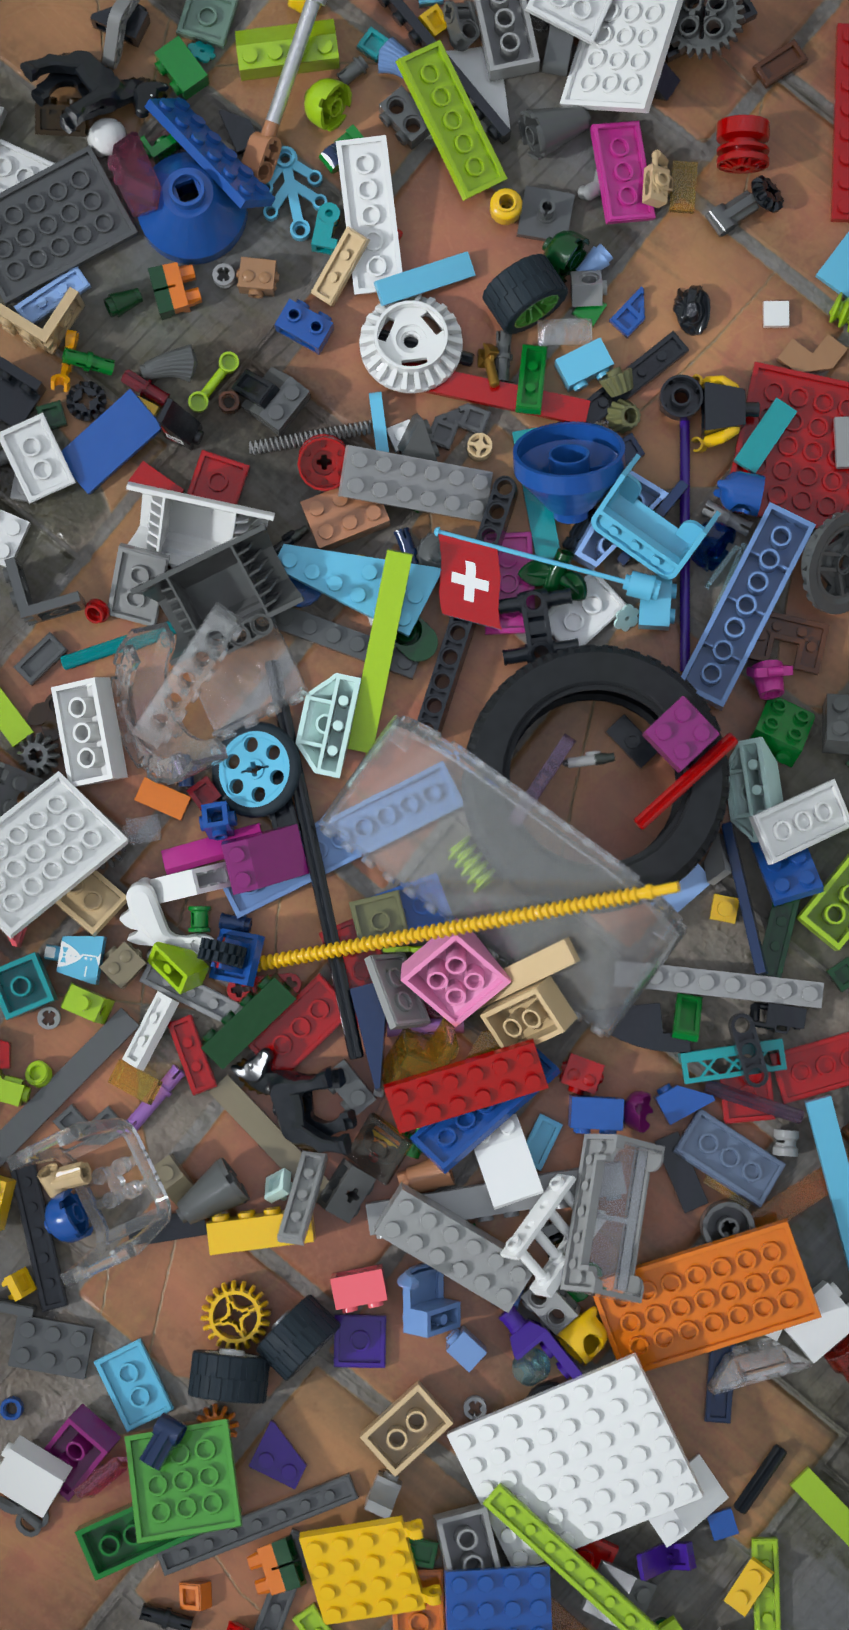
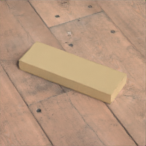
M347 226L311 293L328 305L334 306L370 239Z

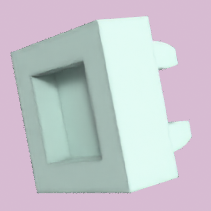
M283 1168L266 1177L265 1200L270 1203H274L279 1199L287 1200V1195L290 1194L293 1184L290 1171Z

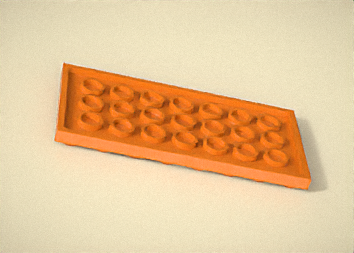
M787 1218L636 1265L634 1276L640 1277L644 1284L642 1303L624 1302L593 1296L616 1360L636 1353L645 1372L821 1318L820 1309ZM617 1272L599 1277L601 1281H604V1290L615 1291Z

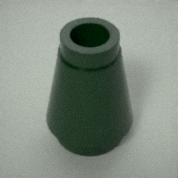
M138 288L108 294L107 298L103 299L111 318L115 316L119 318L143 302Z

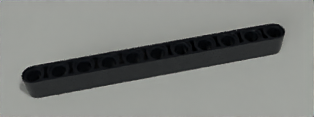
M501 476L495 480L479 527L477 540L484 541L487 533L494 532L497 534V537L492 544L502 546L518 497L517 485L511 477ZM503 485H511L512 491L509 494L502 495L499 493ZM502 508L504 510L503 517L500 519L492 518L493 511ZM450 617L415 725L416 736L425 743H434L441 735L477 623ZM456 629H465L464 638L461 640L453 639V633ZM451 652L457 653L456 662L454 664H446L445 657ZM444 676L449 677V685L444 689L438 688V680ZM436 700L441 701V710L437 713H431V703ZM426 725H433L434 732L430 737L422 736V729Z

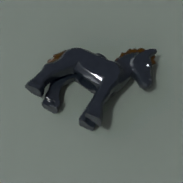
M78 50L60 55L47 54L40 59L25 61L20 64L24 76L30 82L38 80L40 76L49 73L47 78L37 84V87L31 91L33 100L40 107L49 102V97L58 88L73 87L80 93L82 98L65 108L66 113L60 115V127L68 134L76 131V127L85 120L111 113L131 103L134 105L135 115L139 118H146L150 113L145 108L149 99L168 97L166 91L169 89V86L166 83L155 80L151 81L150 78L145 79V77L138 79L132 77L120 80L114 75L111 68L106 67L99 59L87 51Z
M263 1048L249 1060L242 1058L241 1061H237L236 1065L231 1066V1070L239 1076V1080L244 1082V1086L248 1087L249 1091H256L257 1094H265L266 1096L270 1095L273 1102V1113L277 1116L280 1130L288 1141L306 1151L311 1150L319 1153L335 1152L343 1155L352 1153V1142L349 1133L342 1134L339 1137L332 1135L337 1132L354 1129L357 1126L355 1110H345L340 1113L337 1119L327 1121L314 1115L312 1091L341 1088L346 1083L343 1068L331 1070V1066L322 1069L318 1074H304L290 1070H271L274 1054L270 1048Z

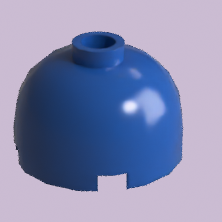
M73 1189L65 1190L51 1198L45 1209L44 1226L47 1232L56 1239L68 1243L88 1237L93 1231V1225L89 1227L88 1219L92 1218L91 1211L79 1193H71Z

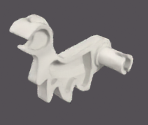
M143 877L138 882L132 884L126 895L129 909L120 916V921L125 926L137 930L129 934L128 941L146 946H153L154 943L161 942L193 950L198 955L201 939H214L202 933L178 935L172 932L168 927L155 890L150 885V878ZM151 948V949L148 951V953H147V957H148V958H149V955H150V953H151L152 948Z

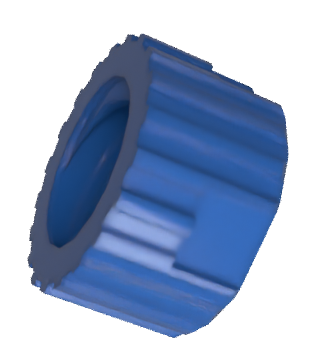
M9 1396L0 1404L1 1416L6 1420L14 1421L24 1412L23 1401L18 1397ZM15 1403L17 1412L10 1414L7 1411V1404Z

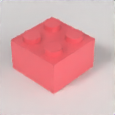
M383 1264L332 1273L330 1282L336 1310L342 1309L343 1313L357 1311L360 1305L368 1304V1308H374L384 1305L383 1302L388 1300Z

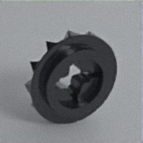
M760 175L752 180L753 196L762 208L772 213H776L783 208L784 199L780 195L781 191L777 189L776 184L771 182L770 178Z
M80 381L75 386H71V390L66 395V406L69 412L81 421L97 419L106 408L107 398L104 390L92 381ZM84 391L89 398L93 397V400L89 401L90 410L83 403H78L83 399Z

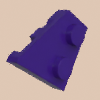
M271 1419L249 1467L296 1489L307 1463L296 1452L292 1443L277 1426V1423Z

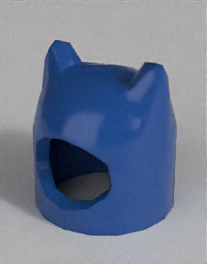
M742 471L732 472L724 480H718L717 486L719 488L715 489L713 494L720 498L725 509L757 517L764 491L765 476Z

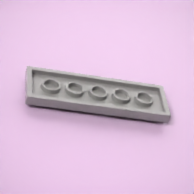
M346 445L338 496L481 522L489 500L493 472Z

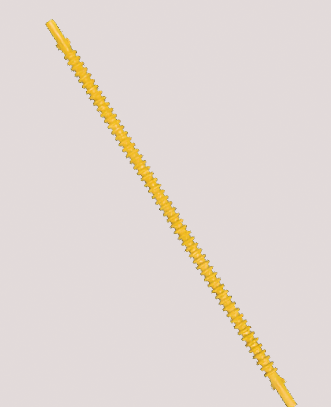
M678 881L656 886L649 884L639 889L634 886L632 890L625 888L624 892L621 889H618L617 893L612 890L610 894L603 892L602 896L599 893H596L595 897L590 894L588 898L581 896L580 900L575 897L573 901L571 899H567L566 902L560 900L558 904L555 901L551 905L549 903H545L544 906L538 904L537 908L531 905L530 909L527 907H523L522 910L516 908L515 912L512 909L508 913L506 911H502L501 914L495 912L494 916L488 913L487 917L485 915H480V918L474 916L472 919L467 917L465 921L461 918L458 922L452 920L451 924L449 921H446L444 925L439 922L437 926L431 924L430 927L428 925H425L423 928L418 926L416 930L412 927L409 931L407 929H404L402 932L397 930L396 933L391 931L389 935L387 933H383L382 936L376 934L375 938L370 935L368 939L364 936L361 940L359 938H355L354 941L349 939L348 942L343 940L341 944L337 941L334 945L332 943H328L327 946L322 944L321 947L316 945L314 949L310 946L307 950L301 948V950L295 949L294 952L289 950L287 953L284 951L280 954L275 953L274 956L272 954H268L267 957L262 955L257 972H260L262 969L267 971L268 968L272 970L275 967H287L288 964L290 966H293L295 963L300 965L302 962L307 963L308 960L314 962L315 959L317 961H320L322 958L327 960L328 957L332 959L335 955L341 957L342 954L344 956H348L349 953L354 955L355 952L360 954L362 950L364 952H368L369 949L375 951L376 947L381 950L383 946L387 949L390 945L396 947L397 944L402 946L403 943L409 945L410 942L415 944L417 940L423 942L424 938L430 941L431 937L436 940L438 936L440 938H444L445 935L451 937L452 933L458 936L459 932L464 935L466 931L468 933H472L473 930L479 932L480 928L486 931L487 927L490 929H494L495 926L500 928L502 924L505 927L509 923L513 926L516 922L522 924L523 920L526 923H529L530 919L535 922L537 918L544 920L545 916L548 919H551L552 915L557 918L559 914L565 916L567 912L569 915H572L574 911L579 914L581 910L587 912L588 908L591 911H594L595 907L600 910L603 906L609 908L610 904L613 907H616L617 903L622 906L625 902L631 904L632 900L638 903L640 899L651 900L655 899V896L680 892L681 888Z

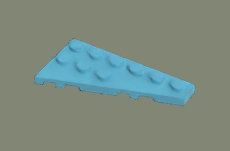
M283 544L278 557L289 577L371 619L374 618L385 559ZM411 563L398 627L399 633L407 637L410 636L440 577L441 568Z

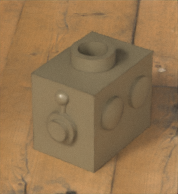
M124 941L118 948L113 946L104 955L107 960L99 968L102 970V973L107 975V980L111 984H117L121 989H124L147 966L148 962L142 957L143 952L139 948L136 949L131 943Z

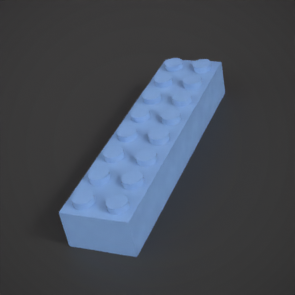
M769 502L681 675V678L687 679L697 690L696 693L703 697L707 704L721 711L816 524Z

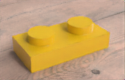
M753 1556L723 1601L745 1617L775 1572Z

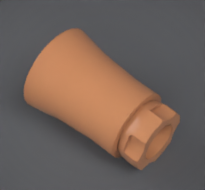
M430 1159L397 1172L399 1185L403 1182L419 1193L456 1185L452 1169L444 1174Z

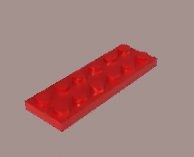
M533 1039L383 1084L399 1134L549 1088Z

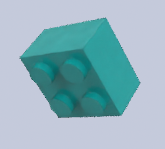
M34 952L0 966V1006L6 1020H12L58 1000L39 953Z

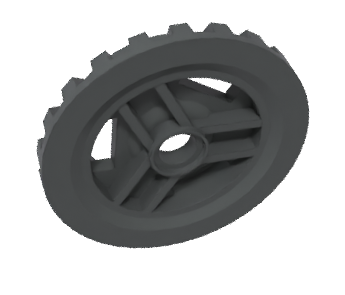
M843 510L842 513L836 512L831 519H826L823 525L815 530L804 548L801 561V574L804 581L803 588L807 591V599L812 602V606L820 611L835 615L849 611V510ZM842 557H844V558H843V563H842L841 567L839 568L840 559H841ZM821 577L828 584L826 588L823 587Z

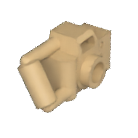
M660 150L653 151L652 164L644 168L642 203L656 208L667 204L668 194L673 191L674 184L672 176L669 175L670 170L667 169L669 160Z

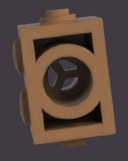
M241 257L240 268L236 272V277L239 279L237 283L239 293L248 294L249 297L261 299L263 296L274 297L277 290L276 283L277 281L279 282L280 274L277 272L276 260Z

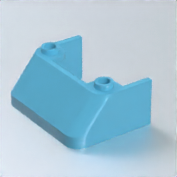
M636 454L592 516L591 524L596 532L663 579L670 580L677 576L721 513L716 511L705 527L697 521L686 520L678 529L637 499L641 494L642 486L634 476L629 474L641 457L639 454Z

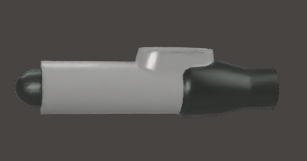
M590 751L586 752L585 756L567 758L562 764L568 768L603 765L608 762H614L615 756L614 753Z

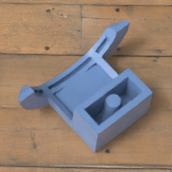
M422 1263L410 1267L398 1277L397 1284L403 1288V1333L429 1338L461 1327L460 1301L444 1298V1274Z

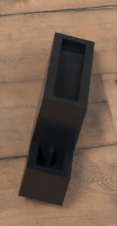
M660 1003L582 1010V1015L588 1021L618 1040L654 1051L691 1052L690 1041L672 1038V1033H663Z

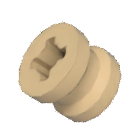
M484 433L473 434L467 443L469 457L477 462L487 460L492 453L491 438Z

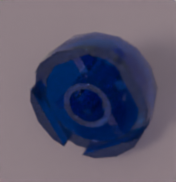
M716 520L690 558L698 567L708 572V569L711 571L715 570L729 553L726 550L728 543L734 544L736 530L728 524ZM706 521L701 525L705 527L709 521Z

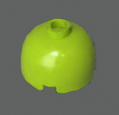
M333 78L320 79L306 91L304 96V109L309 121L323 130L334 131L347 116L342 114L346 106L350 107L351 89L347 84Z

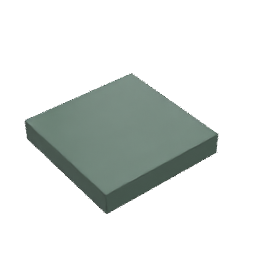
M186 0L176 30L177 36L179 35L194 41H202L204 44L225 49L239 1Z

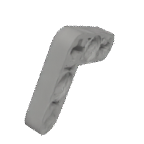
M116 0L111 8L107 21L102 63L109 68L115 70L120 62L126 22L140 0Z

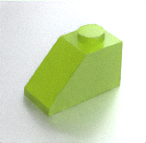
M161 942L154 943L147 960L179 994L201 986L209 970V966L203 960L198 959V955L193 950Z

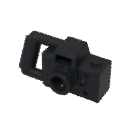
M754 1002L750 1005L749 1016L753 1019L755 1027L787 1034L790 1027L795 1030L804 1029L807 1009ZM760 1009L766 1010L765 1022L759 1021ZM777 1025L785 1026V1031L776 1030Z

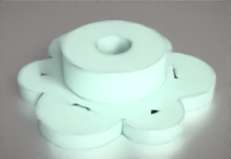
M626 604L622 610L617 611L614 627L623 631H628L630 627H634L638 623L637 615L639 610L631 604Z

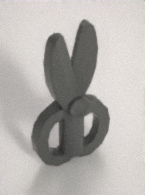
M0 1495V1509L17 1515L15 1520L16 1527L23 1535L28 1537L37 1536L42 1527L49 1522L50 1515L48 1511L42 1521L22 1505ZM22 1518L34 1527L35 1530H28L24 1527L21 1521Z

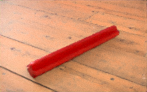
M731 733L723 737L634 819L636 825L643 830L732 750L738 744L737 738Z

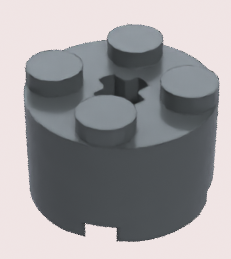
M733 1200L713 1202L704 1210L700 1217V1232L706 1243L755 1228L750 1212ZM725 1221L733 1223L730 1226L731 1231L729 1233L721 1230L724 1227L723 1223Z

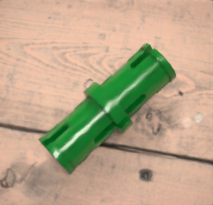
M65 347L62 355V363L78 366L86 372L91 370L111 376L115 366V360L99 357L90 351L86 353Z

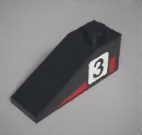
M168 398L157 419L159 427L166 439L192 450L194 445L198 446L204 435L201 422L175 401Z

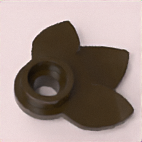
M52 694L46 698L45 702L35 704L27 718V724L42 725L44 737L51 735V742L60 738Z

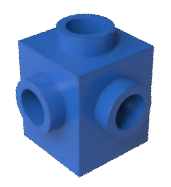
M227 801L201 805L202 816H199L201 831L206 832L209 839L219 841L227 839L228 836L235 835L234 826L238 825L235 811L230 810Z

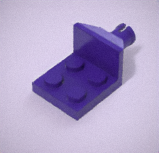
M514 1305L509 1313L504 1311L498 1317L509 1330L511 1349L517 1361L539 1343L550 1359L555 1356L558 1360L556 1363L557 1368L566 1379L569 1377L574 1379L583 1375L580 1368L545 1326L543 1327L540 1322L530 1318L526 1320L516 1310Z

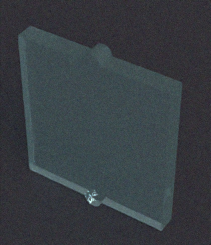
M735 544L705 585L707 589L711 587L738 551V545Z

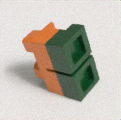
M174 262L148 268L162 320L172 318L171 315L181 312H191L190 307L202 303L199 287L185 290L183 284L197 280L193 265L178 266V263Z
M292 1535L264 1545L247 1557L251 1570L262 1567L265 1577L255 1580L258 1594L271 1593L272 1596L307 1584L300 1560L276 1568L299 1558Z

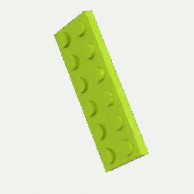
M441 40L395 61L462 200L464 201L507 180V176Z

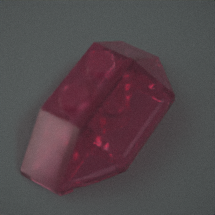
M131 132L113 145L112 155L108 157V168L113 172L114 183L118 185L133 217H140L158 209L161 185L138 133Z

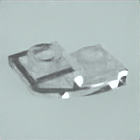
M592 319L538 320V346L586 345L592 342Z

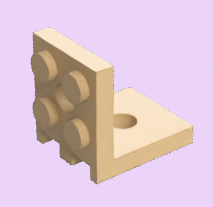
M69 287L49 320L41 329L0 303V324L3 325L1 328L13 336L16 333L24 338L23 342L33 349H36L38 346L53 355L65 338L67 329L70 330L85 304L79 292Z

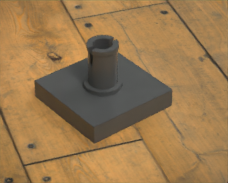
M526 185L517 237L545 242L548 237L553 238L558 232L569 231L575 194Z

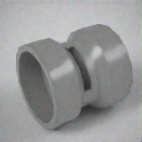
M774 1129L773 1137L776 1139V1143L773 1146L772 1155L798 1157L799 1149L796 1147V1141L799 1139L800 1131Z

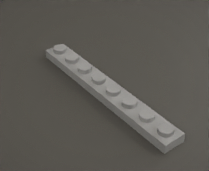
M618 960L616 986L822 1008L823 982Z

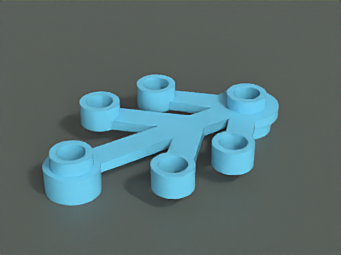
M282 146L273 176L266 185L270 186V193L273 194V185L282 172L285 182L275 195L276 199L272 206L264 207L263 214L266 220L275 221L279 216V208L288 197L293 222L290 225L291 236L297 241H304L310 236V225L302 217L298 194L311 202L317 211L320 206H317L315 202L318 199H322L327 203V198L325 195L317 194L296 181L293 170L306 177L308 184L312 187H318L322 184V174L318 170H312L299 162L297 153L293 148ZM287 156L290 160L288 163H283L281 158ZM313 175L319 176L317 182H312L310 178ZM269 209L275 210L273 216H268L266 212ZM299 228H303L305 230V233L303 235L296 234V230Z

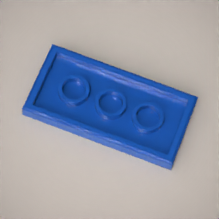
M129 389L61 452L75 480L87 494L91 495L160 433L161 429L157 418L136 393Z

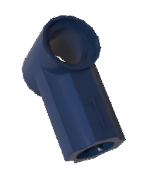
M163 1413L154 1425L153 1436L139 1459L160 1471L173 1447H176L184 1437L187 1425Z

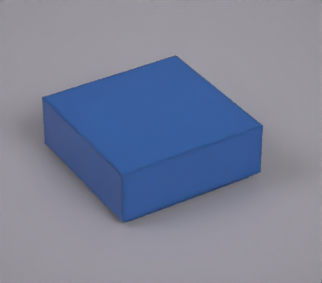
M731 1507L714 1511L707 1516L714 1541L739 1534Z

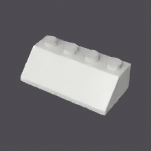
M93 677L51 687L67 780L75 787L128 778L110 677Z

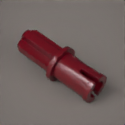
M127 369L122 375L121 382L140 393V397L144 396L161 408L164 407L170 394L152 384L151 379L147 381L130 369Z

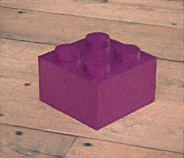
M684 696L675 702L642 734L677 773L682 771L720 735Z

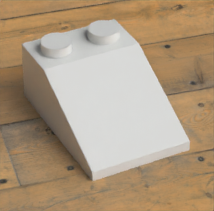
M513 1114L474 1149L495 1210L544 1193L517 1114Z
M697 1454L688 1462L704 1492V1497L649 1519L666 1547H669L688 1534L729 1498L700 1454Z

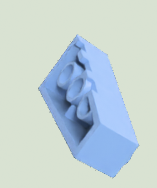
M632 470L629 473L642 486L641 494L637 499L653 510L669 494ZM590 522L573 551V560L589 570H593L617 546L596 532Z

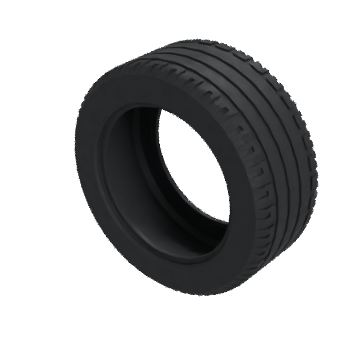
M580 645L576 648L560 649L555 653L541 656L517 670L515 674L507 678L499 686L480 712L472 729L464 760L462 786L467 819L476 842L492 866L511 885L541 903H549L551 905L553 901L558 904L560 900L566 902L567 899H571L573 901L575 897L580 900L581 896L588 898L590 894L595 897L596 893L602 896L603 892L610 894L612 890L617 893L618 889L624 892L625 888L632 890L634 886L639 889L649 884L656 886L680 882L702 860L714 842L721 822L724 819L727 799L729 798L730 768L727 755L673 802L670 816L664 828L645 850L627 859L611 863L579 862L553 852L540 843L528 830L514 805L510 786V767L513 752L523 734L537 719L562 705L590 700L609 702L633 711L652 725L675 702L684 696L720 733V726L715 716H712L711 709L704 698L696 693L697 690L687 679L681 678V674L670 666L666 667L661 664L662 661L649 655H642L639 651L628 648L621 649L618 646ZM721 733L682 771L677 773L674 769L675 781L723 738ZM640 899L638 903L632 900L631 904L625 902V904L622 906L619 903H617L616 907H613L612 904H610L609 908L603 906V908L600 910L597 907H595L594 911H591L590 908H588L587 912L599 913L617 911L632 906H636L649 899Z

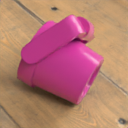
M765 660L754 664L752 667H747L746 674L754 679L759 697L764 700H770L784 694L783 676L793 675V666L783 665L779 660Z

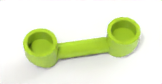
M230 351L224 352L219 358L218 370L201 392L196 391L189 396L188 405L192 411L197 413L205 411L208 407V398L227 374H232L237 370L239 358L235 353Z

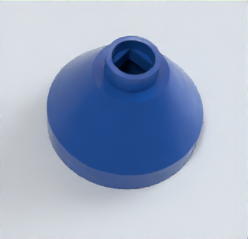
M188 152L171 155L157 163L145 176L137 196V215L144 236L158 253L177 263L199 265L219 259L237 244L246 226L248 208L240 209ZM185 194H199L196 199L187 202L180 201V198Z
M560 422L544 425L522 435L513 447V469L518 481L549 511L553 512V517L556 521L565 524H576L586 520L589 516V511L613 487L626 468L625 443L623 439L611 429L592 423Z

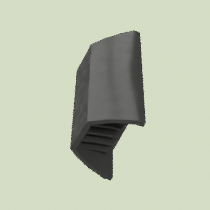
M264 523L130 590L132 595L140 594L157 601L176 632V645L169 661L171 666L203 650L212 658H220L248 645L272 631L275 615L305 600L288 577L272 546L267 527ZM258 617H265L269 620L270 624L260 626L256 619ZM242 628L247 635L242 638L237 637L233 630ZM219 639L223 642L224 647L215 648L212 646L211 641Z

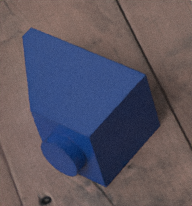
M670 1083L656 1090L658 1094L653 1097L669 1125L715 1101L712 1095L676 1084L671 1086Z

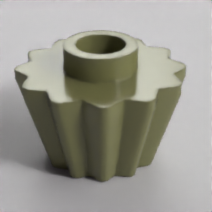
M620 366L606 372V377L599 380V383L610 397L622 395L633 389V374L630 367L621 370Z
M619 399L617 402L613 401L611 407L607 408L608 415L606 419L609 421L608 427L613 428L614 432H620L621 434L633 430L637 423L640 422V409L629 400Z

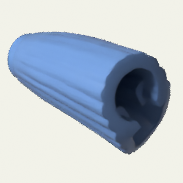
M393 37L388 39L379 49L378 73H388L403 78L395 61L410 54V52Z

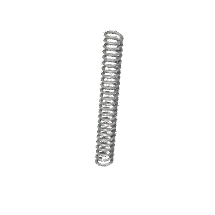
M364 420L363 425L359 421L358 426L354 422L353 427L349 423L348 428L344 424L343 429L339 425L338 430L334 426L333 430L329 427L328 431L324 428L323 432L321 429L318 432L319 434L329 433L334 436L337 435L339 439H341V434L345 439L346 433L348 438H350L351 432L353 437H355L356 431L359 437L361 436V431L365 436L366 430L370 435L372 421L369 420L368 425ZM305 431L303 438L302 433L299 432L298 439L297 434L294 433V440L292 435L289 434V441L287 436L284 435V442L281 436H279V442L277 437H274V443L272 438H269V444L265 438L264 445L260 439L259 446L255 440L254 447L250 441L249 453L253 452L256 455L258 451L261 454L263 450L266 454L267 449L271 453L272 448L276 452L277 447L281 451L282 447L286 450L287 446L291 449L292 445L296 448L297 444L301 447V444H304L306 439H309L308 434ZM309 431L310 438L313 436L312 431Z

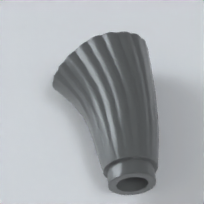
M189 344L144 362V364L140 365V369L144 379L171 377L190 383L195 374L198 361L192 345Z

